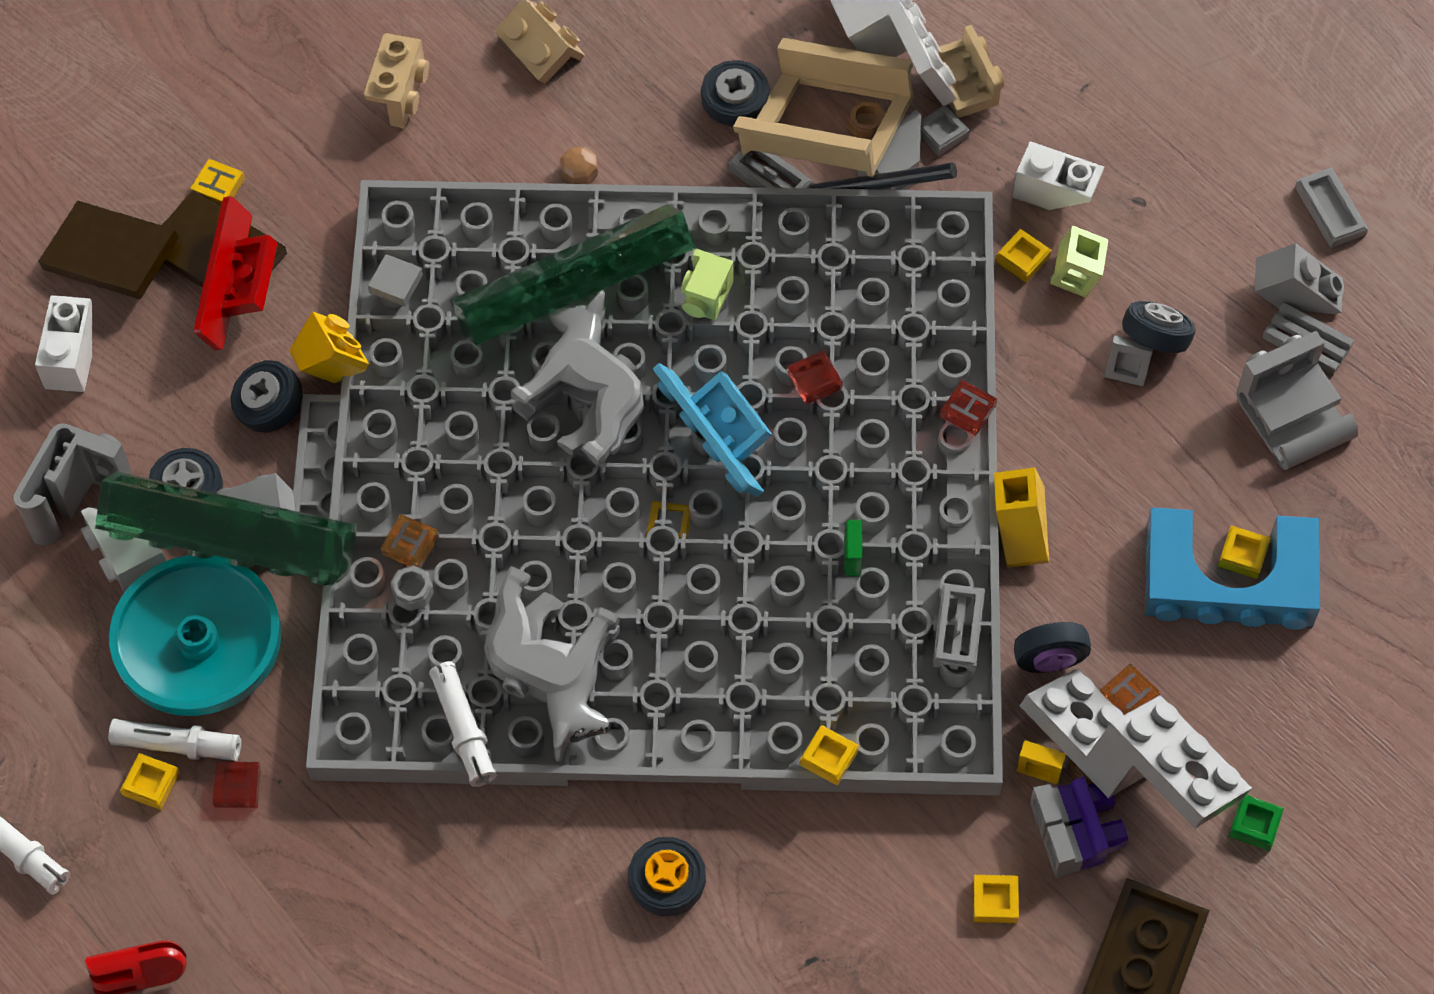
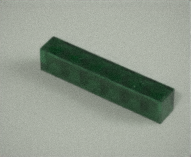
M666 204L450 299L463 335L473 344L479 345L691 251L696 247L683 212Z
M116 471L101 480L95 529L107 531L111 538L118 540L139 538L149 541V545L154 548L172 549L179 547L188 549L189 554L194 557L212 558L219 556L228 558L229 563L234 566L253 567L254 565L268 567L270 573L278 576L299 574L310 577L312 583L330 586L339 583L350 573L357 525Z

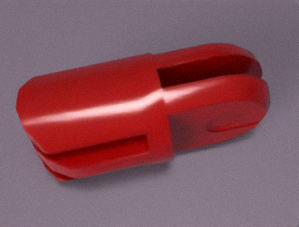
M161 940L92 955L85 960L89 977L94 987V994H125L170 984L180 979L186 970L187 964L185 951L180 944L171 940Z

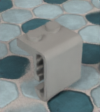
M1317 331L1303 337L1301 335L1292 336L1281 347L1268 353L1266 351H1259L1248 358L1245 362L1236 393L1240 406L1278 464L1284 470H1288L1358 436V427L1352 413L1341 417L1335 406L1340 404L1341 397L1318 365L1325 343Z
M58 424L51 429L13 496L15 505L34 543L38 545H51L62 537L61 530L51 510L53 504L55 503L60 516L72 519L92 483L127 496L130 495L136 481L122 444L116 438L104 433L98 436L68 424Z

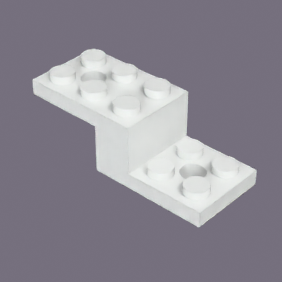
M830 0L848 38L859 51L891 57H898L907 51L918 74L943 106L957 99L951 87L956 80L946 62H942L939 56L941 50L933 35L927 32L924 26L926 20L916 3H913L912 0Z

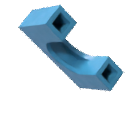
M1151 507L1146 524L1145 616H1156L1157 619L1162 621H1175L1180 618L1198 619L1205 624L1232 621L1240 622L1248 627L1277 624L1292 630L1313 627L1320 611L1319 518L1276 516L1270 533L1271 572L1269 576L1251 587L1229 588L1219 585L1206 577L1195 562L1193 555V510Z

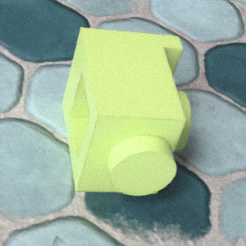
M1072 225L1059 243L1055 270L1050 279V284L1086 298L1103 276L1108 239Z
M695 249L693 253V271H687L681 286V293L685 294L682 308L687 314L696 318L706 317L716 321L733 284V261Z

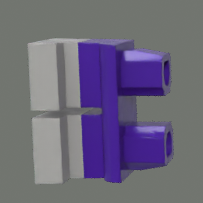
M1080 777L1072 781L1071 784L1052 788L1051 784L1033 788L1030 805L1041 837L1044 838L1043 843L1055 878L1103 864L1108 853L1127 845L1128 834L1123 821L1119 819L1101 824L1097 814L1114 809V795L1108 798L1094 783L1087 785L1085 777Z

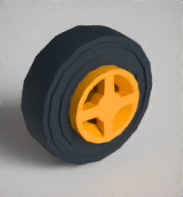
M658 837L644 843L634 853L628 867V885L635 901L646 911L659 916H676L690 910L701 898L706 886V868L700 853L687 841L675 837ZM661 880L669 881L671 884H669V883H664V882L659 883V881H661Z

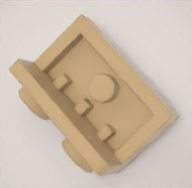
M521 0L494 32L536 79L546 84L571 56L581 61L585 54L577 46L580 42L579 38L566 26L560 28L554 21L557 18V14L542 1L535 4L530 0Z
M972 25L964 27L961 40L939 47L941 50L939 56L942 62H946L956 80L951 87L957 99L950 102L949 106L958 118L999 105L1001 88H1004L1002 72L998 66L992 65L985 39L982 36H977Z
M388 33L382 37L364 96L368 101L387 104L390 126L406 128L409 115H415L417 111L419 84L426 82L429 73V61L424 60L421 39Z

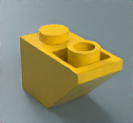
M312 311L289 349L300 371L332 383L341 381L342 376L351 377L366 371L369 363L360 349L361 344L347 331L350 327L349 324L334 314H328L326 317Z
M1036 468L995 472L996 513L1008 568L1049 563L1045 486Z

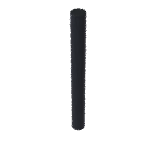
M951 162L874 174L873 177L861 176L810 184L809 188L881 190L953 179L957 176V168L955 163Z

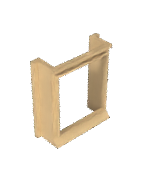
M782 38L777 47L781 76L769 95L767 103L763 106L757 119L739 116L733 126L734 132L739 134L742 155L752 150L866 171L867 176L873 177L914 98L911 78L912 60ZM799 84L893 100L872 141L778 123Z

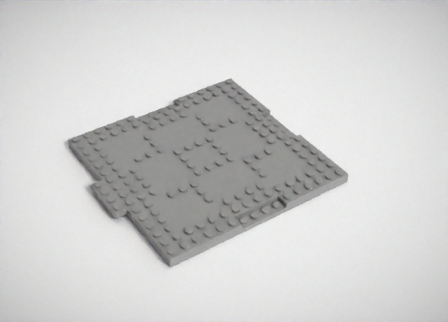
M361 180L348 312V324L350 327L347 331L361 344L360 349L366 357L369 366L366 371L351 377L342 376L341 395L303 394L293 487L299 533L288 537L290 547L326 548L306 770L310 781L470 784L463 760L454 751L452 746L454 736L433 680L429 675V671L433 667L437 666L439 672L443 673L440 664L453 662L457 668L458 677L477 727L485 733L487 738L485 748L493 769H495L497 774L496 779L491 782L487 780L486 776H483L486 784L568 786L569 780L741 784V790L1000 796L1003 774L999 545L994 473L997 472L992 192ZM695 249L733 261V284L716 321L706 317L696 318L690 316L682 308L685 294L681 293V286L687 271H693V253ZM386 254L422 268L423 276L405 307L369 293L368 284ZM603 290L605 292L603 306L606 307V312L601 322L600 346L614 357L622 354L633 363L636 368L635 375L641 382L644 409L626 434L620 449L614 455L609 454L606 460L598 467L584 451L572 456L559 447L557 443L562 436L571 435L582 426L592 404L584 403L561 392L540 408L529 420H525L512 407L514 399L511 398V390L516 386H524L535 377L550 349L563 336V333L556 329L548 318L550 308L587 306ZM660 363L673 370L692 396L720 371L729 376L773 434L742 461L764 490L759 497L746 491L741 494L728 482L725 474L729 472L722 461L719 463L714 461L703 448L702 444L706 441L699 430L694 432L684 423L679 415L683 411L676 400L674 402L670 401L658 388L657 383L660 381V378L653 370L656 365ZM823 366L825 369L814 373L821 386L833 382L834 385L806 396L805 393L818 387L811 375L798 381L796 377ZM962 388L989 402L985 405L976 400L969 409V413L978 417L977 421L950 407L951 404H954L965 410L972 397L960 391ZM652 501L662 502V510L659 509L655 527L648 532L646 537ZM667 503L689 505L690 527L688 539H686V533H682L681 539H679L677 534L681 530L683 512L667 510ZM847 520H862L861 576H846L844 574V530ZM405 521L409 522L402 535L418 541L423 530H427L414 556H411L410 553L415 544L401 538L395 548L391 547ZM414 565L428 572L434 594L427 606L409 611L396 605L390 583L398 570ZM510 567L517 568L531 576L529 583L522 589L520 596L524 608L544 592L553 595L564 603L560 612L551 614L543 623L541 640L548 639L575 644L594 618L599 607L619 616L618 625L620 626V632L616 639L608 641L601 652L597 664L596 683L587 701L588 707L600 712L609 720L610 731L607 734L592 736L579 742L569 743L560 762H557L555 759L553 729L547 703L529 694H526L524 698H518L508 693L502 687L503 681L492 673L484 652L486 637L495 617L497 596ZM943 583L985 589L975 672L966 671L967 667L958 666V670L949 669L950 665L941 664V667L932 666ZM950 595L943 647V653L951 654L958 602V596ZM967 597L960 649V655L968 656L975 604V598ZM821 725L859 745L857 755L838 786L800 766V758Z

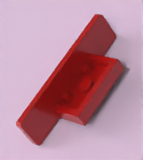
M233 196L224 197L194 325L195 335L215 351L224 348L230 316L264 310L278 244L269 234L248 238L252 214Z

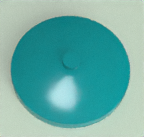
M187 555L170 559L152 567L128 587L120 598L111 619L109 647L112 660L120 678L129 691L139 700L154 709L169 714L182 716L207 715L222 711L241 702L253 693L266 679L279 653L282 633L281 621L276 603L268 587L246 566L216 555Z

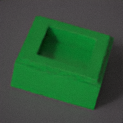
M847 520L844 530V574L846 576H861L862 520Z
M1246 795L1239 802L1228 837L1270 851L1284 807Z

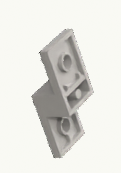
M1077 668L1027 694L1019 705L1108 798L1145 777L1194 828H1197L1244 799L1252 789L1238 771L1229 765L1209 745L1208 741L1184 720L1176 708L1169 704L1161 695L1123 715L1121 710L1115 707L1094 686L1093 682ZM1073 713L1076 714V715H1078V716L1081 717V718L1078 719L1077 717H1075V716L1073 715ZM1188 773L1192 774L1196 779H1193Z

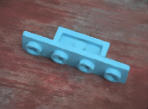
M660 363L656 365L653 370L660 378V381L657 383L658 388L670 401L674 402L676 400L683 411L679 415L684 423L694 432L699 430L706 441L702 444L703 448L717 463L722 461L729 472L725 474L728 482L741 494L746 491L759 497L764 490L742 461L773 434L729 376L720 371L692 396L673 370Z

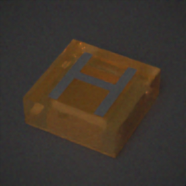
M400 514L381 547L382 555L408 566L414 565L421 569L439 537L438 530Z
M1131 663L1100 689V692L1115 707L1120 709L1123 715L1160 696L1161 693Z

